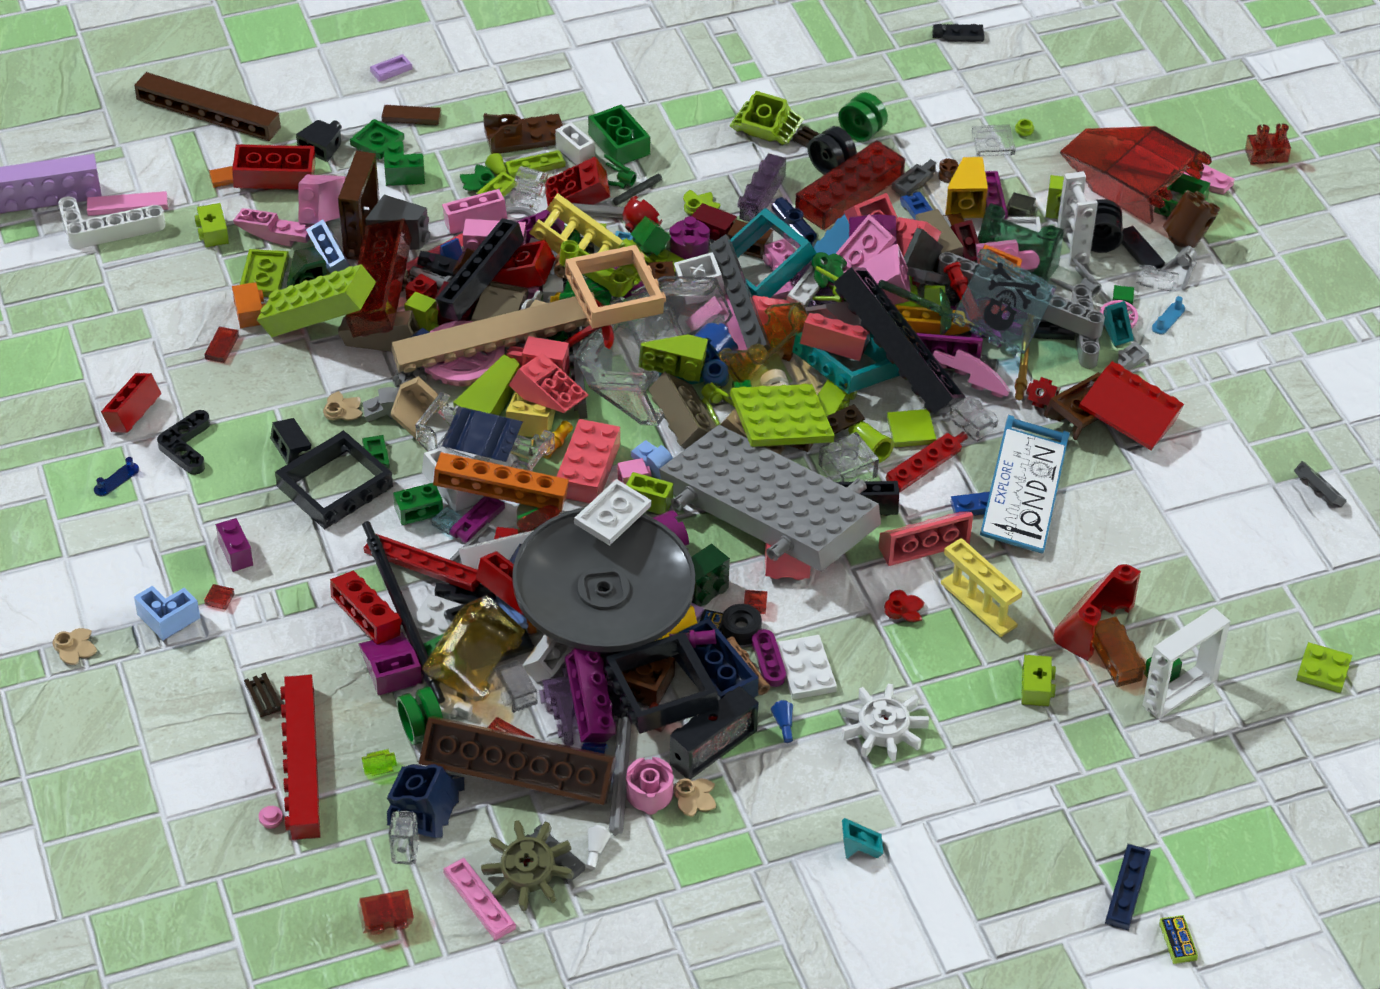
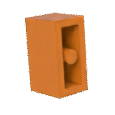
M257 283L232 286L240 328L260 325L257 318L265 303L261 304V302H264L263 292L258 290Z

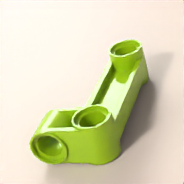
M566 240L561 244L559 262L565 267L566 259L589 255V253L580 249L575 241ZM633 264L619 266L617 269L610 268L583 274L609 289V293L614 297L625 296L626 293L641 281Z

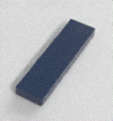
M1127 844L1105 924L1129 931L1149 861L1150 849Z

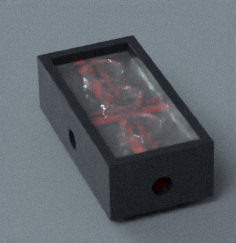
M740 686L733 691H728L718 701V709L693 716L688 723L681 728L675 729L670 735V765L686 779L691 780L757 732L759 702Z

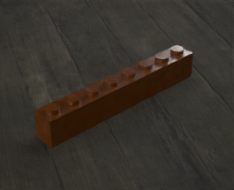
M145 72L134 85L136 100L270 141L281 128L278 112L149 72Z

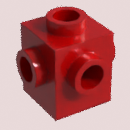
M423 274L418 275L405 287L406 301L414 292L435 299L437 295V282Z
M1040 377V380L1034 379L1033 383L1030 382L1027 387V399L1033 401V406L1044 409L1045 405L1048 406L1051 398L1059 394L1061 387L1052 385V380Z

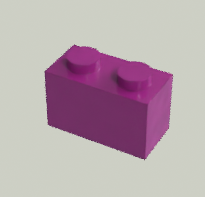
M237 518L215 524L218 543L232 572L253 566L251 547Z

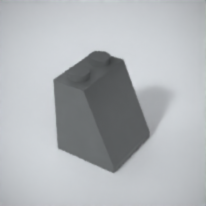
M383 195L365 219L368 249L420 250L430 239L427 207Z

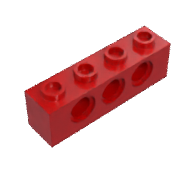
M353 570L330 579L331 598L377 645L400 636L401 617L389 607L386 601H383L377 595L374 589H371L366 584L363 577H360Z

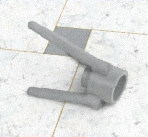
M1191 246L1184 247L1174 259L1158 270L1156 275H1160L1176 262L1181 266H1189L1181 288L1185 290L1192 270L1197 264L1195 261L1197 257L1196 250Z
M1073 258L1072 261L1076 265L1075 270L1084 278L1080 284L1087 285L1091 289L1092 297L1096 296L1102 287L1101 284ZM1050 278L1051 282L1056 283L1067 289L1073 290L1074 286L1069 285L1060 280Z

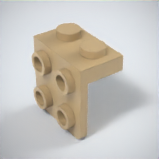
M418 376L400 385L391 410V417L415 439H420L424 434L429 416L445 409L447 402Z

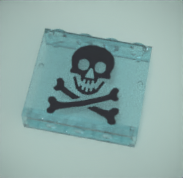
M980 249L977 257L981 260L955 313H949L948 317L952 318V322L960 327L965 325L971 328V333L979 337L982 335L988 337L987 341L996 346L1001 344L1006 347L1005 351L1012 355L1025 354L1057 287L988 249Z

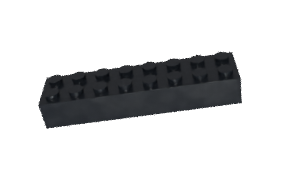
M851 267L833 283L836 287V293L842 299L845 298L849 303V310L854 315L859 316L862 320L860 323L863 328L873 334L874 342L880 348L883 347L887 353V359L892 364H896L900 369L898 371L900 376L910 382L912 391L916 396L924 400V406L930 413H948L966 398L866 268Z

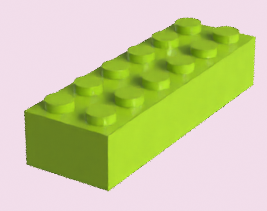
M360 264L354 267L349 266L338 272L334 271L329 275L318 276L310 281L305 280L300 284L290 285L282 290H275L269 295L266 305L262 307L257 321L271 337H275L359 311L376 281Z

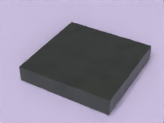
M916 229L904 255V260L908 269L912 267L933 271L943 246L923 229Z

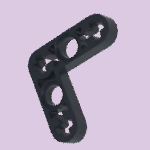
M196 410L157 437L159 450L186 472L193 475L204 471V457L186 442L210 426L209 413L205 410ZM182 429L189 430L187 433L184 434L179 433V431ZM178 451L186 452L184 455H176Z

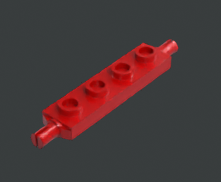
M964 431L955 437L946 433L886 474V480L898 481L899 492L903 491L959 453L963 447L960 443L967 440L968 435Z

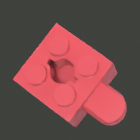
M528 336L524 348L510 346L507 350L506 356L516 359L521 367L543 353L568 376L570 374L569 343Z

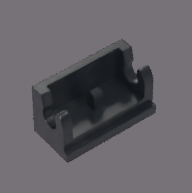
M294 418L272 422L270 439L286 464L302 456L299 455L302 451L311 449V443Z

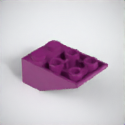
M400 632V636L378 645L373 640L359 643V648L378 696L412 687L418 683L422 684L420 663L413 647L403 632Z

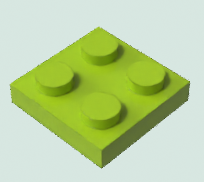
M1308 642L1296 680L1341 693L1352 655Z

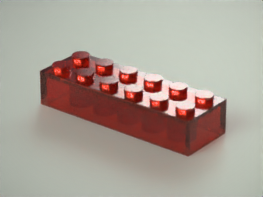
M876 140L796 193L795 208L803 212L804 218L820 229L825 230L834 224L838 218H841L845 214V210L871 199L892 185L895 180L904 174L905 158Z

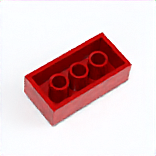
M235 145L232 167L234 188L299 190V182L306 175H314L315 173L314 146Z

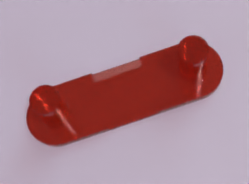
M548 504L520 518L517 521L518 534L537 528L547 520L559 515L560 510L555 505Z

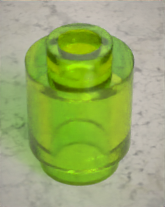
M389 749L367 753V756L361 757L365 775L371 774V776L394 772L393 767L397 766L395 753H390Z

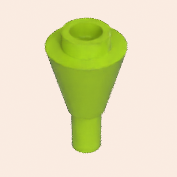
M499 153L490 154L485 161V166L496 175H499L501 172L507 174L502 155Z

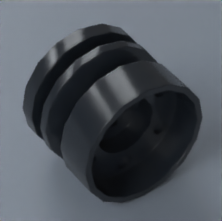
M1098 199L1091 251L1107 253L1118 248L1123 241L1122 210L1113 201Z

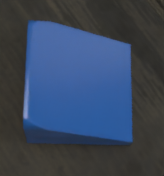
M457 238L440 245V255L458 260L463 253Z

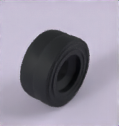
M735 604L728 607L722 614L721 632L726 639L734 637L739 645L751 644L753 634L762 629L761 615L751 605ZM737 622H745L747 626L738 627L735 624Z

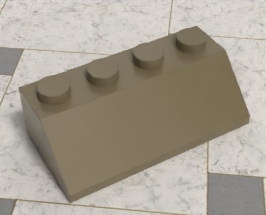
M664 372L648 389L653 396L652 401L659 406L660 414L668 421V427L677 436V442L681 447L688 448L717 426L692 384Z

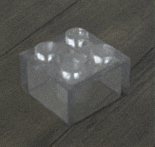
M857 432L820 446L819 466L832 481L854 482L857 478L869 481L878 477L879 459Z

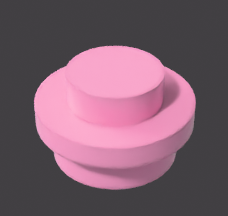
M276 806L264 807L259 812V822L268 829L278 827L283 819L281 809Z

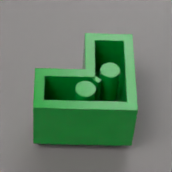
M385 142L384 169L386 186L425 184L423 153L404 154L403 142Z

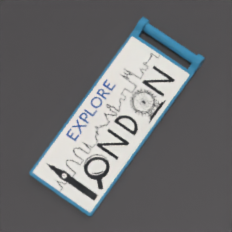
M1008 415L982 522L981 536L1038 553L1044 552L1070 432L1063 431L1062 433L1014 419V416ZM1012 427H1015V428H1018V429H1022V430H1025V431H1028V432H1032V433H1035V434H1039V435H1042V436H1046V437H1049V438H1052V439H1056V440H1059L1060 442L1053 441V440H1050V439H1046V438H1043V437H1039V436H1036V435H1033V434H1029V433H1026V432H1022V431H1019V430H1015V429H1012Z

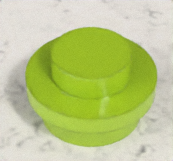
M1021 119L1015 125V131L1021 136H1029L1034 132V125L1031 120Z

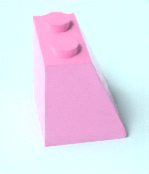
M306 175L299 182V223L316 224L322 219L327 222L340 218L338 197L346 176Z
M898 244L892 245L859 266L867 269L894 305L911 301L910 278L907 275L908 267Z

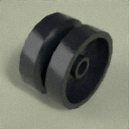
M838 126L829 127L821 134L812 138L808 143L807 151L813 166L826 176L836 175L843 168L854 163L857 158L856 146L851 136Z

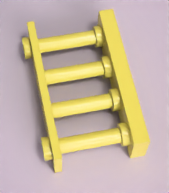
M558 193L546 209L551 214L544 223L538 219L529 232L539 241L546 240L550 249L557 254H560L561 244L568 239L574 229L584 236L578 244L582 250H585L590 241L600 248L598 252L618 249L623 242L622 239ZM557 218L567 224L561 234L550 228Z
M962 538L944 549V555L954 563V570L951 575L941 580V584L998 636L1002 637L1015 629L1018 624L1007 615L1008 607L1022 598V591ZM962 571L969 576V580L962 575ZM977 584L984 589V594L977 588ZM993 598L1000 603L999 607L992 602Z

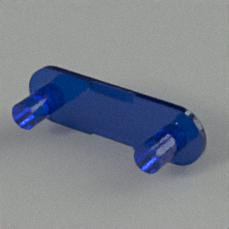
M127 457L125 459L126 464L107 479L97 478V485L94 487V493L97 496H106L139 472V466L133 462L132 457Z

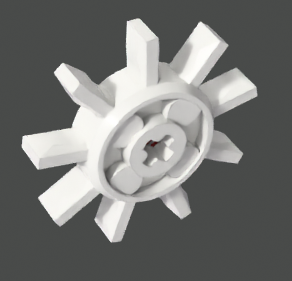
M893 684L887 685L884 697L873 699L864 687L859 688L858 697L864 706L861 709L846 704L842 706L841 716L859 721L857 724L843 727V739L862 735L865 739L861 752L863 757H866L874 745L887 747L890 760L896 761V744L902 741L918 751L921 747V739L911 733L909 728L928 729L929 716H910L909 712L918 706L919 697L916 694L905 702L900 703L893 699Z

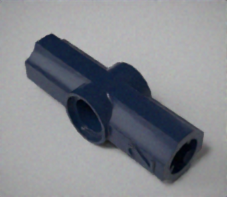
M782 197L776 199L771 206V210L778 218L807 239L812 245L817 239V234L803 219V212L794 208Z

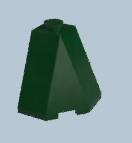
M314 246L294 251L287 287L300 284L305 280H313L318 276L327 275L325 259Z

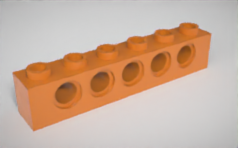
M442 452L435 467L433 481L434 486L562 512L569 479Z

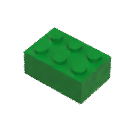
M622 104L588 116V135L605 154L622 165L650 155V135Z

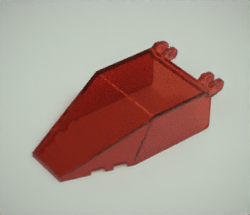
M1156 126L1086 128L1060 151V154L1072 168H1075L1077 172L1084 171L1086 183L1091 191L1106 200L1115 202L1120 208L1148 224L1154 221L1153 206L1162 208L1165 206L1163 199L1170 201L1173 198V194L1167 188L1184 172L1199 180L1203 177V164L1210 165L1212 163L1210 155L1205 151H1199Z

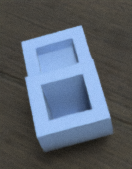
M647 440L631 451V457L634 460L643 458L645 465L650 467L651 477L660 480L659 469L673 459L670 452L664 446L660 445L657 448Z

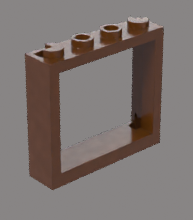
M356 151L338 197L343 253L347 259L364 261L368 250L365 219L380 200L376 153Z

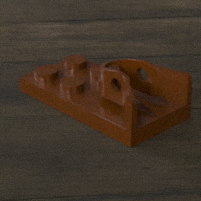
M485 113L483 115L484 132L491 154L556 145L555 130L563 126L559 113L524 119L514 114L492 115Z
M1099 372L1052 397L1044 412L1046 418L1059 422L1067 419L1074 424L1072 433L1075 441L1084 427L1098 420V418L1078 406L1101 375Z

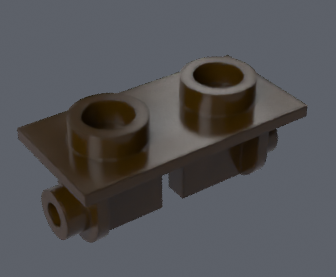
M855 404L826 416L834 434L865 420V417Z

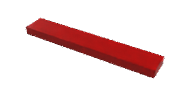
M375 534L379 536L386 557L391 563L471 592L480 584L476 580L477 569ZM368 544L363 547L364 553L372 555Z

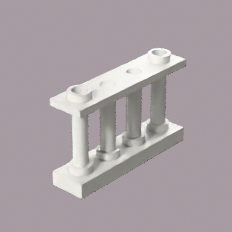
M1084 171L1064 174L1056 235L1058 239L1068 238L1070 242L1069 266L1075 265L1072 261L1073 258L1080 264L1089 263L1098 202L1097 200L1087 202L1085 199L1086 175Z

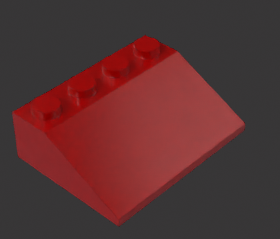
M1112 361L1103 370L1078 407L1149 450H1152L1173 426L1184 404L1176 397L1168 395L1160 390L1159 387L1148 383L1139 375L1131 373L1122 365Z

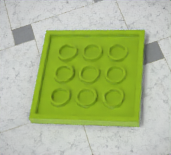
M812 384L731 388V399L751 447L834 442V432Z

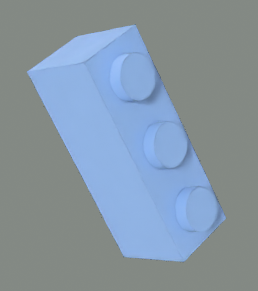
M323 219L306 229L316 249L325 259L326 267L330 273L338 272L351 266L335 236Z

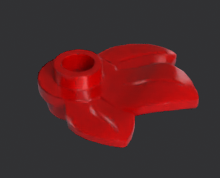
M895 590L890 593L889 600L885 602V614L892 619H900L902 617L910 622L922 621V617L917 611L923 608L925 602L918 596H907L903 590Z

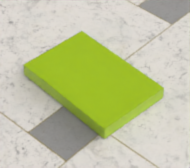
M249 249L240 285L256 282L258 290L263 292V297H269L273 291L281 290L289 261V251Z

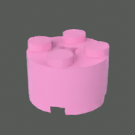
M652 757V759L648 760L639 758L631 763L626 775V798L629 803L636 809L644 811L649 815L655 814L657 811L668 806L673 798L674 776L671 766L663 759Z

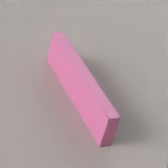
M167 191L87 197L88 216L114 214L151 205H159L163 210L168 209Z
M465 858L443 869L444 875L495 941L516 930V924Z

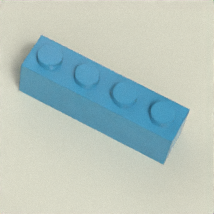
M845 214L836 220L835 225L826 231L820 241L818 240L815 243L814 249L817 253L836 254L849 238V222ZM812 260L805 266V272L812 265Z

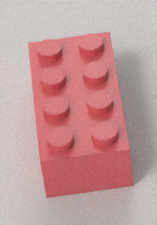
M583 419L578 420L556 476L569 479L566 499L591 503L603 492L620 447V426Z

